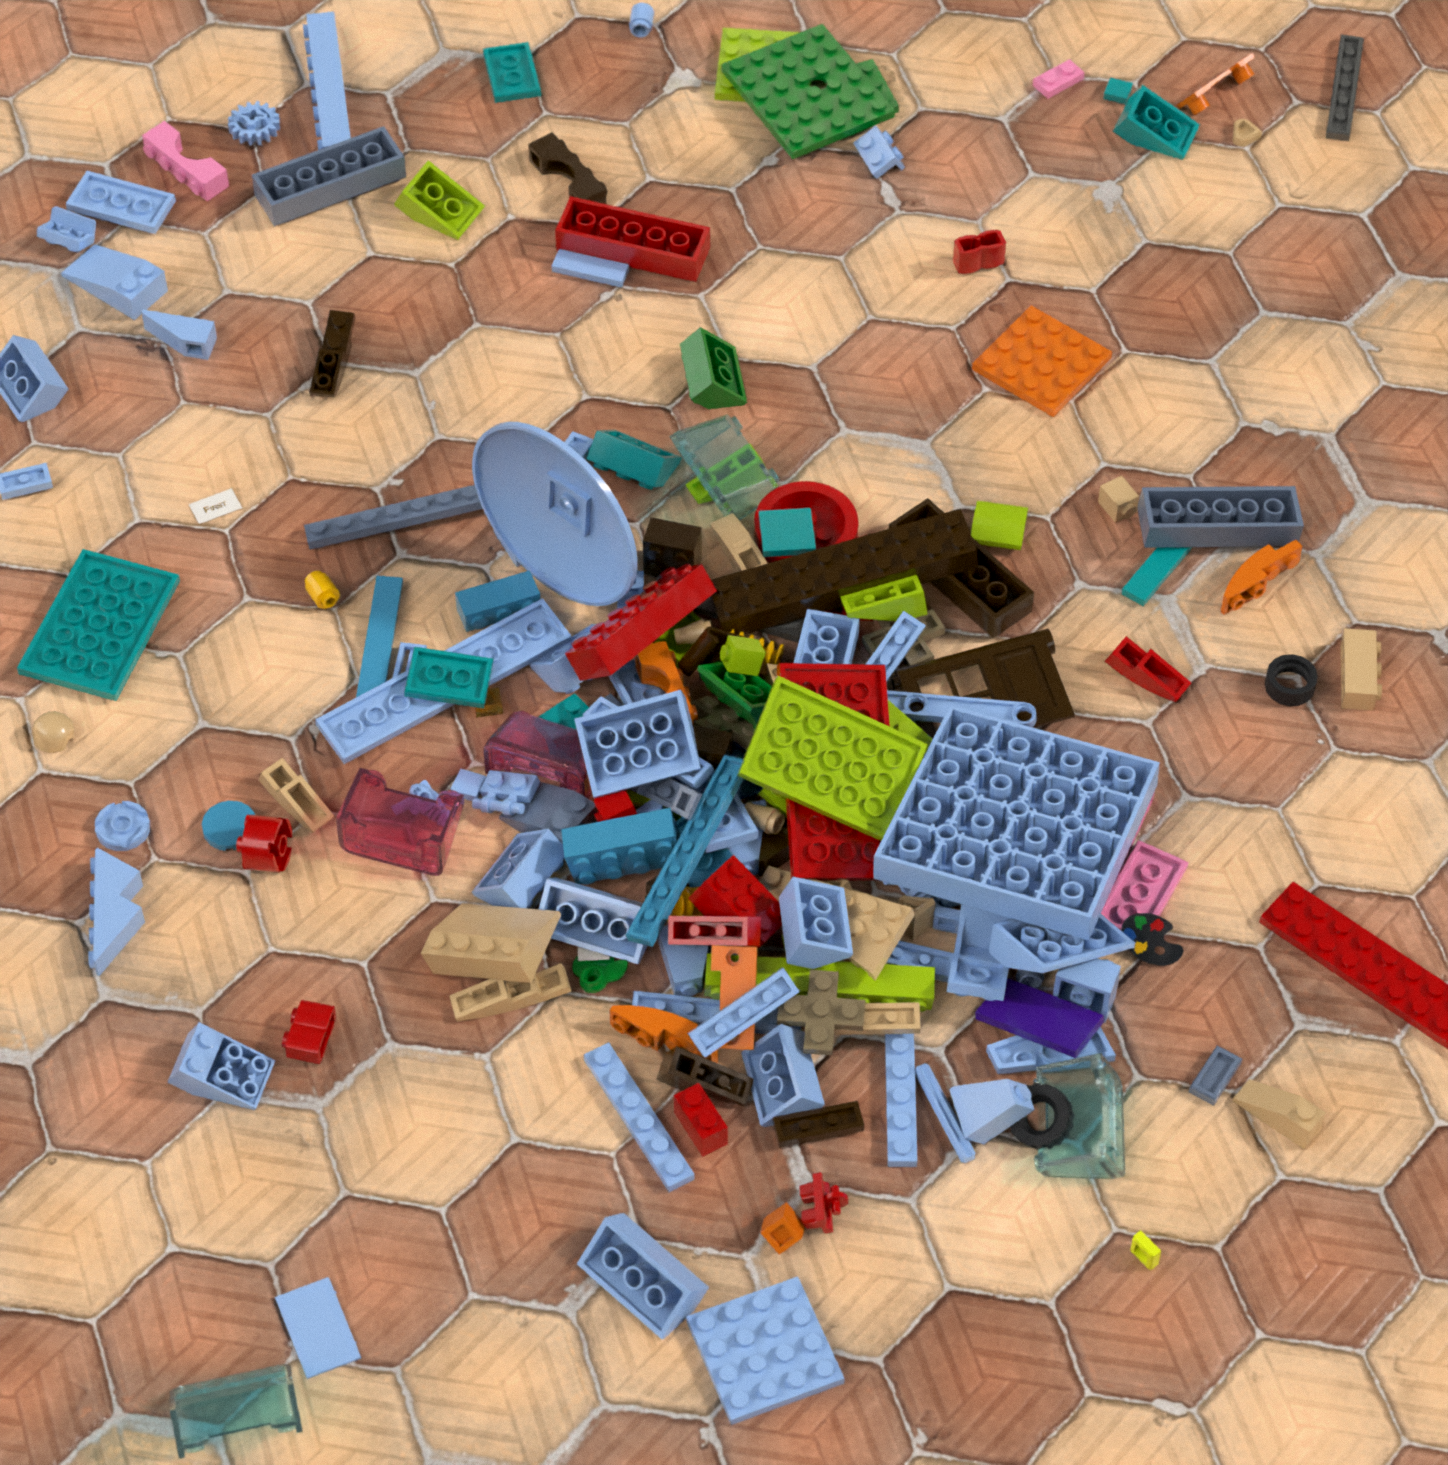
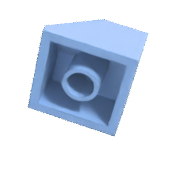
M1096 958L1060 968L1055 976L1053 996L1103 1014L1104 1023H1106L1116 997L1121 966L1107 959L1101 960Z

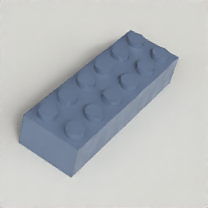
M383 126L252 174L254 194L272 224L277 226L405 178V158Z
M1295 486L1142 487L1137 506L1144 548L1255 547L1268 544L1271 546H1285L1294 540L1299 542L1304 527Z

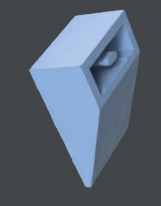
M199 1022L187 1034L168 1083L195 1096L255 1110L275 1060Z

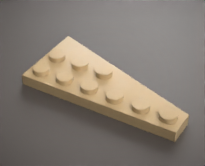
M768 866L759 882L779 901V896L791 880V872ZM811 879V881H816V882H820V883L829 884V883H826V882H823V881H819V880H816V879ZM844 888L853 955L849 959L852 964L858 968L861 967L876 981L915 915L913 908Z

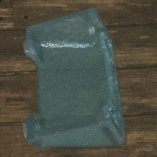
M727 414L678 430L670 435L669 438L724 517L733 513L740 521L756 510L761 500L768 493L779 487L777 482L780 481V478L773 468L767 470L740 432L743 427L735 416L730 418Z
M1102 1053L1037 1066L1033 1085L1034 1083L1043 1085L1045 1083L1057 1088L1068 1097V1101L1073 1106L1072 1111L1075 1113V1119H1073L1074 1126L1073 1130L1071 1129L1069 1132V1137L1065 1138L1061 1145L1054 1146L1053 1149L1044 1147L1038 1150V1155L1034 1157L1037 1171L1041 1172L1045 1177L1115 1179L1124 1177L1123 1089L1117 1072ZM1045 1103L1046 1129H1048L1052 1125L1055 1115L1052 1107Z

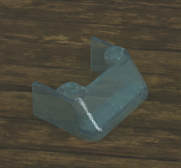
M288 1364L275 1365L183 1385L169 1392V1411L179 1459L185 1458V1450L187 1453L203 1450L205 1448L204 1444L210 1441L209 1438L270 1425L271 1428L277 1429L279 1433L289 1432L296 1429L297 1433L303 1432L292 1370Z

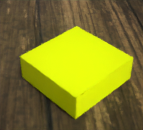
M1140 1230L1133 1236L1130 1251L1148 1269L1152 1270L1159 1264L1161 1250Z

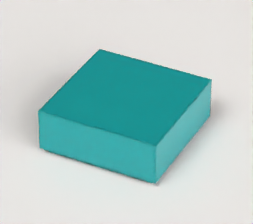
M1110 77L1103 99L1126 105L1133 88V83Z

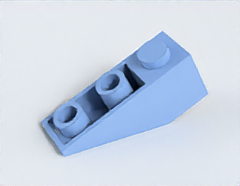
M142 309L141 313L145 330L183 356L209 359L217 339L214 321Z

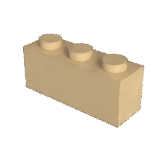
M1344 628L1340 644L1341 708L1374 711L1376 700H1381L1382 684H1377V679L1381 677V663H1377V658L1380 657L1381 642L1376 641V631Z

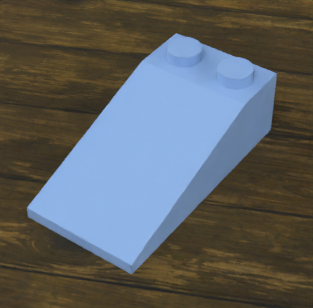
M95 244L61 273L65 279L133 320H136L142 314V309L147 310L168 292L164 270L145 259Z

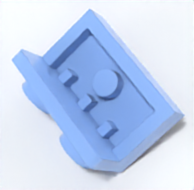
M874 126L853 143L872 175L877 179L895 165L900 170H903L905 166L901 161L904 156L896 146L893 148L891 145L894 140L886 130L882 133L877 126Z
M55 206L51 209L50 221L37 227V237L45 239L50 244H59L67 247L69 251L79 252L94 243L96 221Z

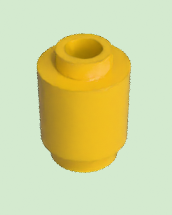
M313 571L306 577L305 589L317 607L326 609L333 607L337 603L340 592L326 573Z

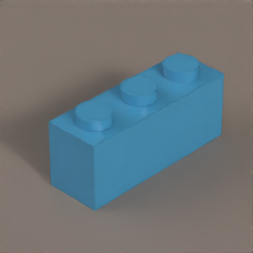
M530 570L455 592L456 609L466 632L475 629L479 630L485 626L495 624L541 599L540 592Z

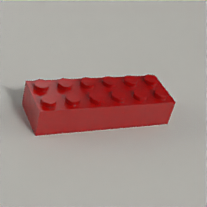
M570 196L555 229L556 251L563 249L629 264V267L696 282L710 250V227Z
M685 564L678 569L674 567L666 569L660 574L661 578L658 581H652L643 587L644 592L625 601L626 606L609 613L607 621L594 625L590 628L591 633L575 640L572 643L573 647L565 655L579 680L611 676L713 595L717 590L703 565L691 566L690 564Z

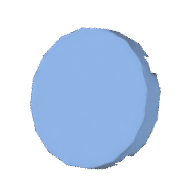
M122 801V803L115 805L114 802L104 807L98 813L95 819V833L99 842L106 848L114 851H128L138 847L146 840L150 833V820L146 810L139 804L131 801Z

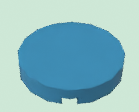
M229 800L214 805L203 817L202 829L205 840L210 846L218 850L226 851V849L231 848L236 850L237 839L239 836H243L246 815H255L254 811L240 801Z

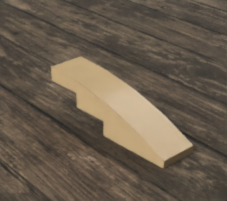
M560 963L536 973L531 983L489 979L450 995V1000L456 1020L464 1021L497 1015L538 1004L569 993L571 988L565 968Z

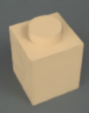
M1123 476L1100 486L1098 503L1115 523L1124 518L1128 519L1137 513L1139 495Z

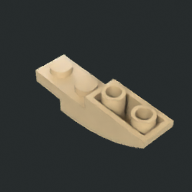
M733 513L710 523V527L732 567H735L738 572L767 564L752 537Z

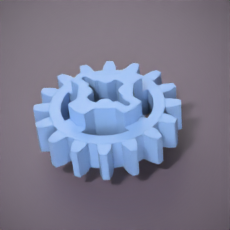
M256 101L255 105H251L250 102L246 103V107L238 105V111L232 110V116L228 117L229 133L232 134L234 140L239 138L240 144L248 141L249 146H252L253 142L262 145V140L270 142V136L276 137L277 131L280 130L279 114L276 113L274 107L269 108L268 103L260 106L259 101Z

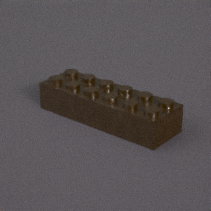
M927 498L891 522L889 529L943 514L944 512ZM972 537L977 549L978 568L930 582L994 639L1032 612L1034 592Z

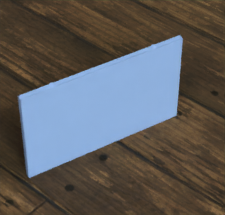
M329 1277L275 1297L307 1379L361 1359L356 1346L357 1342L354 1341Z

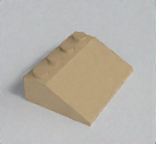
M462 903L431 930L421 955L433 974L531 983L561 917L560 911Z

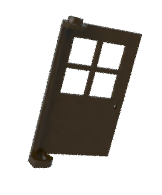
M1048 628L896 669L894 676H891L894 691L922 693L917 681L945 674L953 696L960 697L951 672L978 665L987 690L961 697L983 698L990 696L993 700L1030 703L1036 709L1037 720L1032 728L1075 717L1052 655L1055 654V643ZM913 702L909 705L910 710L913 712H919L924 707L921 702ZM1021 711L1016 717L1020 721H1028L1032 715L1027 711ZM915 721L917 726L932 739L934 738L936 730L933 722Z

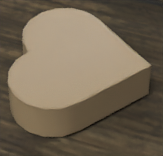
M1238 119L1235 121L1232 138L1235 145L1245 147L1261 138L1262 131L1249 120Z

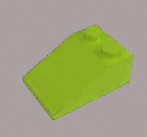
M429 160L393 204L412 220L456 240H459L485 208L484 204Z

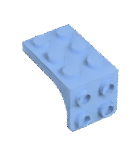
M961 904L956 944L946 992L954 993L958 996L981 997L988 1001L1004 1000L1009 968L1004 967L989 953L993 924L1012 918Z

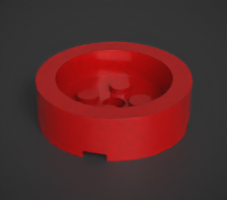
M799 481L782 485L768 493L761 500L755 512L754 542L762 555L759 511L811 508L816 549L858 538V515L853 503L841 491L823 483ZM795 555L764 558L767 563H771Z

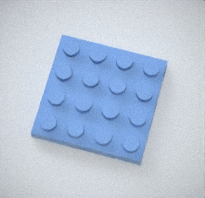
M798 1276L686 1316L688 1327L731 1425L844 1384L845 1378Z

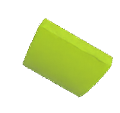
M977 500L971 536L980 545L1021 550L1028 507Z

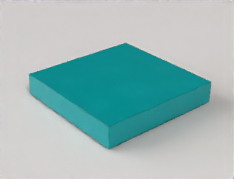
M811 508L759 511L758 517L763 557L799 555L816 550Z

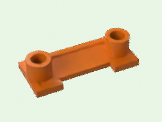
M1251 53L1176 105L1178 109L1187 104L1195 116L1210 106L1203 93L1219 81L1232 74L1238 85L1252 77L1254 72L1248 65V62L1255 58L1254 55Z
M712 945L711 971H721L720 1010L756 986L757 947ZM734 953L739 956L737 962L731 960V956ZM755 1023L738 1034L734 1041L730 1040L718 1049L754 1050Z

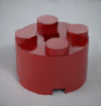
M246 815L243 836H239L236 843L237 852L242 854L243 869L280 873L279 871L283 872L287 868L292 847H287V838H292V827L288 819Z

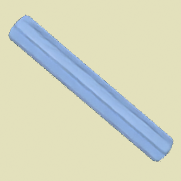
M926 1063L915 1068V1076L960 1161L967 1163L974 1160L975 1151L970 1141L964 1138L960 1122L930 1066Z

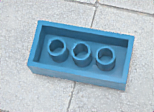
M671 808L561 829L564 858L575 883L584 885L604 879H618L624 875L634 873L644 874L650 870L663 868L681 835Z

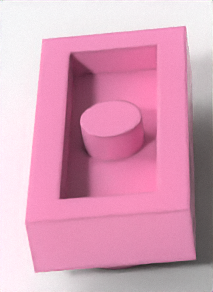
M1069 59L1034 78L1033 86L1049 99L1082 81L1085 72Z

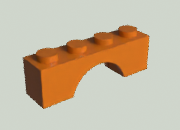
M666 641L651 643L635 656V668L641 683L659 687L666 692L665 694L681 690L686 697L692 725H694V721L698 720L695 704H690V691L688 686H683V674L680 668H676L674 651H669Z

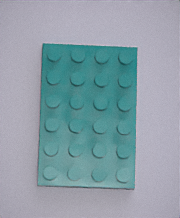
M82 549L17 666L18 674L117 701L180 583L179 574Z

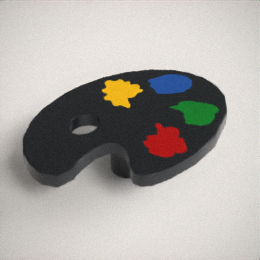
M1136 913L1124 921L1121 931L1135 942V947L1129 949V951L1142 961L1158 966H1166L1177 962L1183 955V946L1168 943L1164 939V935L1173 929L1172 923L1151 913ZM1161 946L1165 949V953L1162 955L1157 954L1155 948Z

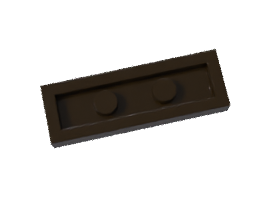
M858 1101L773 1117L772 1121L779 1148L863 1132L865 1127Z

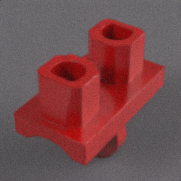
M821 1172L812 1174V1182L799 1186L803 1203L814 1202L815 1208L802 1210V1223L806 1229L821 1228L825 1234L834 1232L832 1214H841V1208L849 1203L848 1195L839 1192V1186L833 1185L830 1187L828 1182H824Z

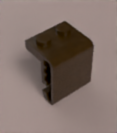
M709 626L680 659L678 667L685 675L691 677L699 665L722 662L720 650L725 645L728 635L744 636ZM764 661L758 674L763 680L767 676Z

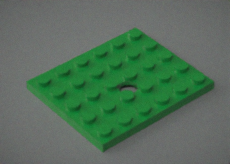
M823 23L721 64V72L792 159L895 117V109ZM813 80H822L827 86L820 89L817 86H809V83Z

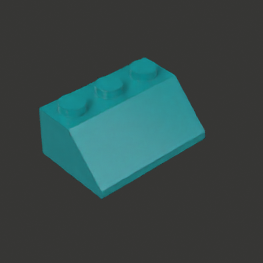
M597 430L587 456V460L595 462L594 467L604 471H608V469L617 472L616 476L625 480H631V478L638 480L639 486L653 490L654 487H663L682 459L678 455L617 430Z

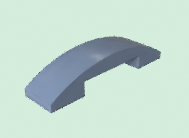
M672 778L630 789L667 808H671L673 812L689 820L692 819L702 796L701 793Z

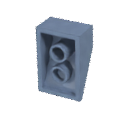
M540 782L531 802L524 803L525 811L523 814L515 813L513 816L501 813L499 815L501 821L521 833L550 829L562 844L561 829L597 822L594 814L597 813V808L593 801L574 790Z

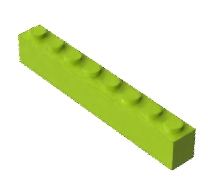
M707 953L704 996L720 1000L721 971H711V954ZM732 955L731 960L733 962H737L739 960V956ZM757 956L756 985L779 969L784 968L799 990V993L796 995L808 996L810 970L839 972L837 998L865 1000V1003H919L920 1012L931 1010L934 1002L935 967L885 964L875 981L861 967H856L851 962L837 961L810 969L787 964L786 958Z

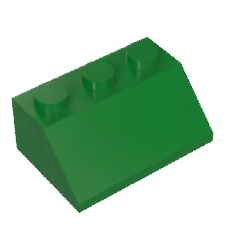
M701 327L680 343L689 397L695 404H699L707 409L743 406L747 403L735 346Z
M723 662L699 665L697 671L708 690L716 695L719 701L731 707L738 716L746 719L756 729L772 686L759 676L728 672Z

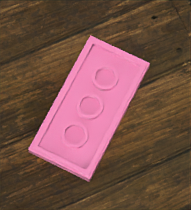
M1138 840L1119 872L1101 914L1120 930L1124 921L1133 914L1151 913L1160 916L1187 870L1189 862Z

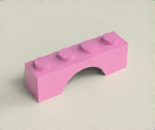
M161 122L142 135L145 154L149 158L156 160L165 171L171 172L180 183H185L190 187L195 195H200L208 201L229 187L227 170L211 157L193 160L180 155L183 150L180 133L167 122Z

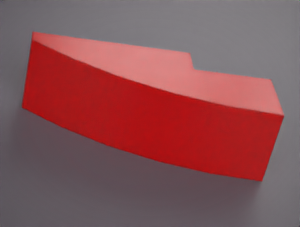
M1127 636L1104 661L1115 671L1138 686L1173 702H1176L1192 683L1152 649L1146 653Z

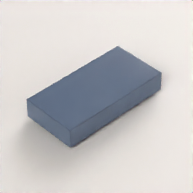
M1217 1045L1191 1084L1189 1093L1214 1106L1240 1067L1242 1058Z

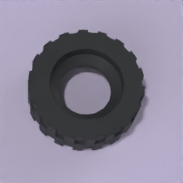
M1034 1083V1085H1026L1030 1090L1033 1105L1044 1102L1052 1107L1055 1115L1054 1121L1048 1129L1037 1131L1029 1126L1026 1115L1010 1126V1131L1017 1140L1030 1148L1037 1150L1053 1149L1054 1146L1061 1145L1062 1141L1069 1137L1070 1130H1073L1075 1113L1072 1111V1103L1068 1101V1097L1049 1084Z

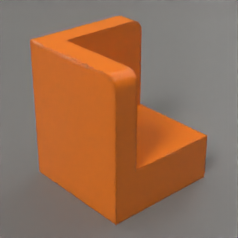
M786 1202L764 1218L760 1233L780 1255L802 1239L805 1226L802 1223V1219Z

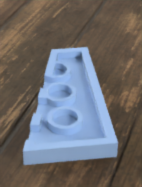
M1101 1027L1077 1058L1017 1035L987 1045L986 1052L997 1074L1115 1061L1116 1056Z

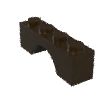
M553 132L528 144L529 161L542 175L558 174L572 181L568 186L569 198L571 196L607 204L606 195L608 191L605 184L599 182L594 177L591 169L586 168L580 162L579 157L567 148L565 142L562 139H558Z

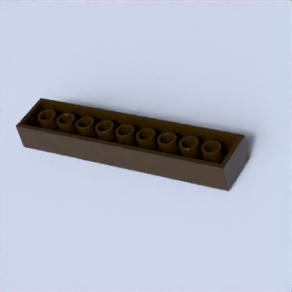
M960 508L711 579L717 591L710 598L721 630L731 632L734 629V634L739 635L741 631L744 634L803 618L806 615L807 609L824 612L842 607L843 604L840 596L917 575L920 584L978 568L977 549Z

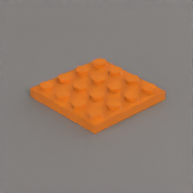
M1031 305L972 363V370L1054 417L1112 358V351Z

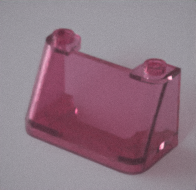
M517 711L507 717L488 738L483 748L485 774H488L489 770L501 771L504 769L505 772H511L514 767L560 782V787L574 790L588 799L592 794L576 729L532 716L525 711Z
M359 768L336 817L339 845L344 851L352 855L432 876L441 875L446 866L464 807V795L448 790L440 792L437 800L387 788L386 780L380 772Z

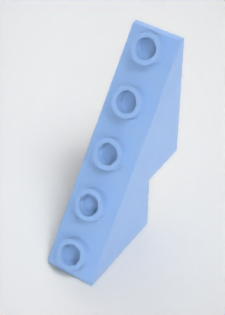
M96 848L95 857L90 858L91 874H95V880L90 881V895L94 897V904L89 905L90 920L94 921V927L89 928L90 945L93 944V951H89L88 961L89 967L95 968L97 975L100 976L143 926L145 920L142 907L131 902L143 887L140 871L107 852Z

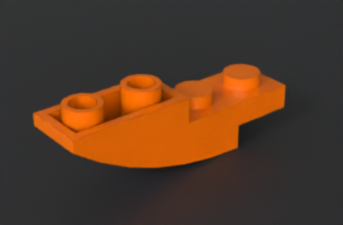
M1297 540L1288 543L1278 550H1275L1268 544L1249 557L1239 567L1227 585L1221 607L1223 615L1232 610L1240 609L1244 603L1253 598L1258 599L1266 591L1267 580H1273L1279 573L1297 566L1300 562L1303 546Z
M613 1005L610 1008V1025L621 1034L626 1033L635 1038L643 1047H650L658 1051L663 1044H666L670 1050L677 1046L703 1057L687 1034L699 1026L698 1024L676 1014L655 1008L633 1005ZM718 1049L705 1058L718 1063Z

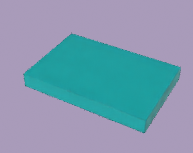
M529 42L483 48V57L495 103L541 96V88Z
M414 647L404 696L484 709L493 668V658Z

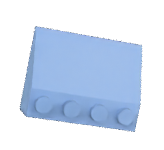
M681 690L574 719L593 798L701 770L686 697Z
M1102 914L1099 916L1089 941L1010 919L993 924L989 953L1004 967L1046 973L1134 948L1135 942Z

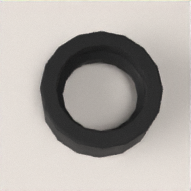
M1294 654L1282 655L1275 658L1269 664L1264 683L1265 689L1270 698L1281 705L1300 706L1307 703L1313 697L1318 675L1314 665L1306 658ZM1282 672H1293L1302 676L1307 684L1302 688L1290 689L1279 684L1275 677Z

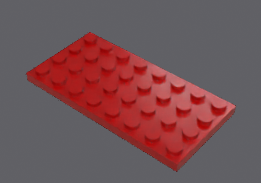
M779 663L777 665V676L890 727L885 665ZM786 798L791 878L816 879L819 881L842 879L848 881H880L873 879L874 855L881 843L880 840Z

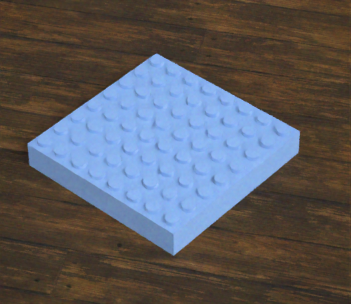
M950 705L874 855L873 879L1089 941L1157 787L1160 762Z

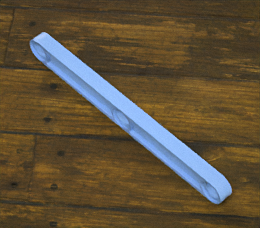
M887 690L888 700L912 721L941 723L950 705L1033 727L1037 721L1036 709L1033 705L1026 702ZM913 702H921L924 707L919 712H913L909 709V705ZM1021 711H1027L1032 715L1028 721H1020L1016 716Z

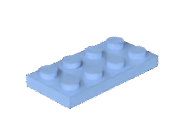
M86 171L66 202V207L68 211L156 234L176 200L175 194Z

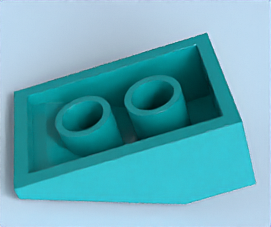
M1142 85L1128 98L1113 132L1131 145L1183 160L1200 124Z

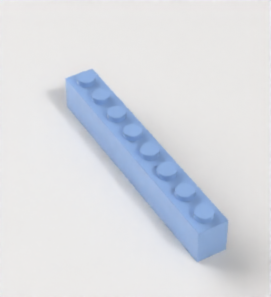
M334 12L306 14L307 24H303L304 39L309 38V40H305L306 55L311 54L310 57H307L308 71H313V73H309L310 88L315 87V89L311 90L312 104H317V106H313L314 121L319 120L320 122L315 123L316 137H321V140H317L318 150L350 139Z

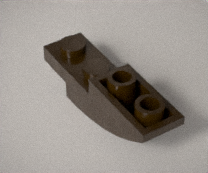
M330 310L322 348L318 350L309 391L310 395L335 398L344 377L352 347L351 336L356 318L355 313Z

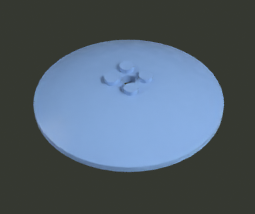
M503 422L494 425L483 433L478 439L473 452L472 473L474 485L486 517L509 552L527 571L530 570L537 580L569 600L589 606H606L620 600L629 592L634 584L637 574V551L627 518L617 499L600 475L573 448L539 427L521 422Z

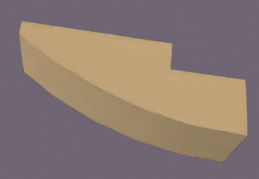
M283 758L261 772L259 777L260 783L294 819L311 833H314L334 819L333 813L301 775L297 776Z

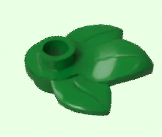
M576 956L572 965L573 973L580 979L579 982L582 990L587 993H597L603 990L607 983L617 981L623 977L628 969L627 960L614 961V958L611 956L607 960L578 961V956Z

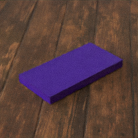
M1007 978L1004 1000H985L975 1012L976 1020L1073 1058H1077L1104 1023L1103 1014Z

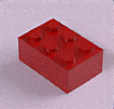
M734 855L688 898L704 916L761 917L760 946L782 926L779 901Z

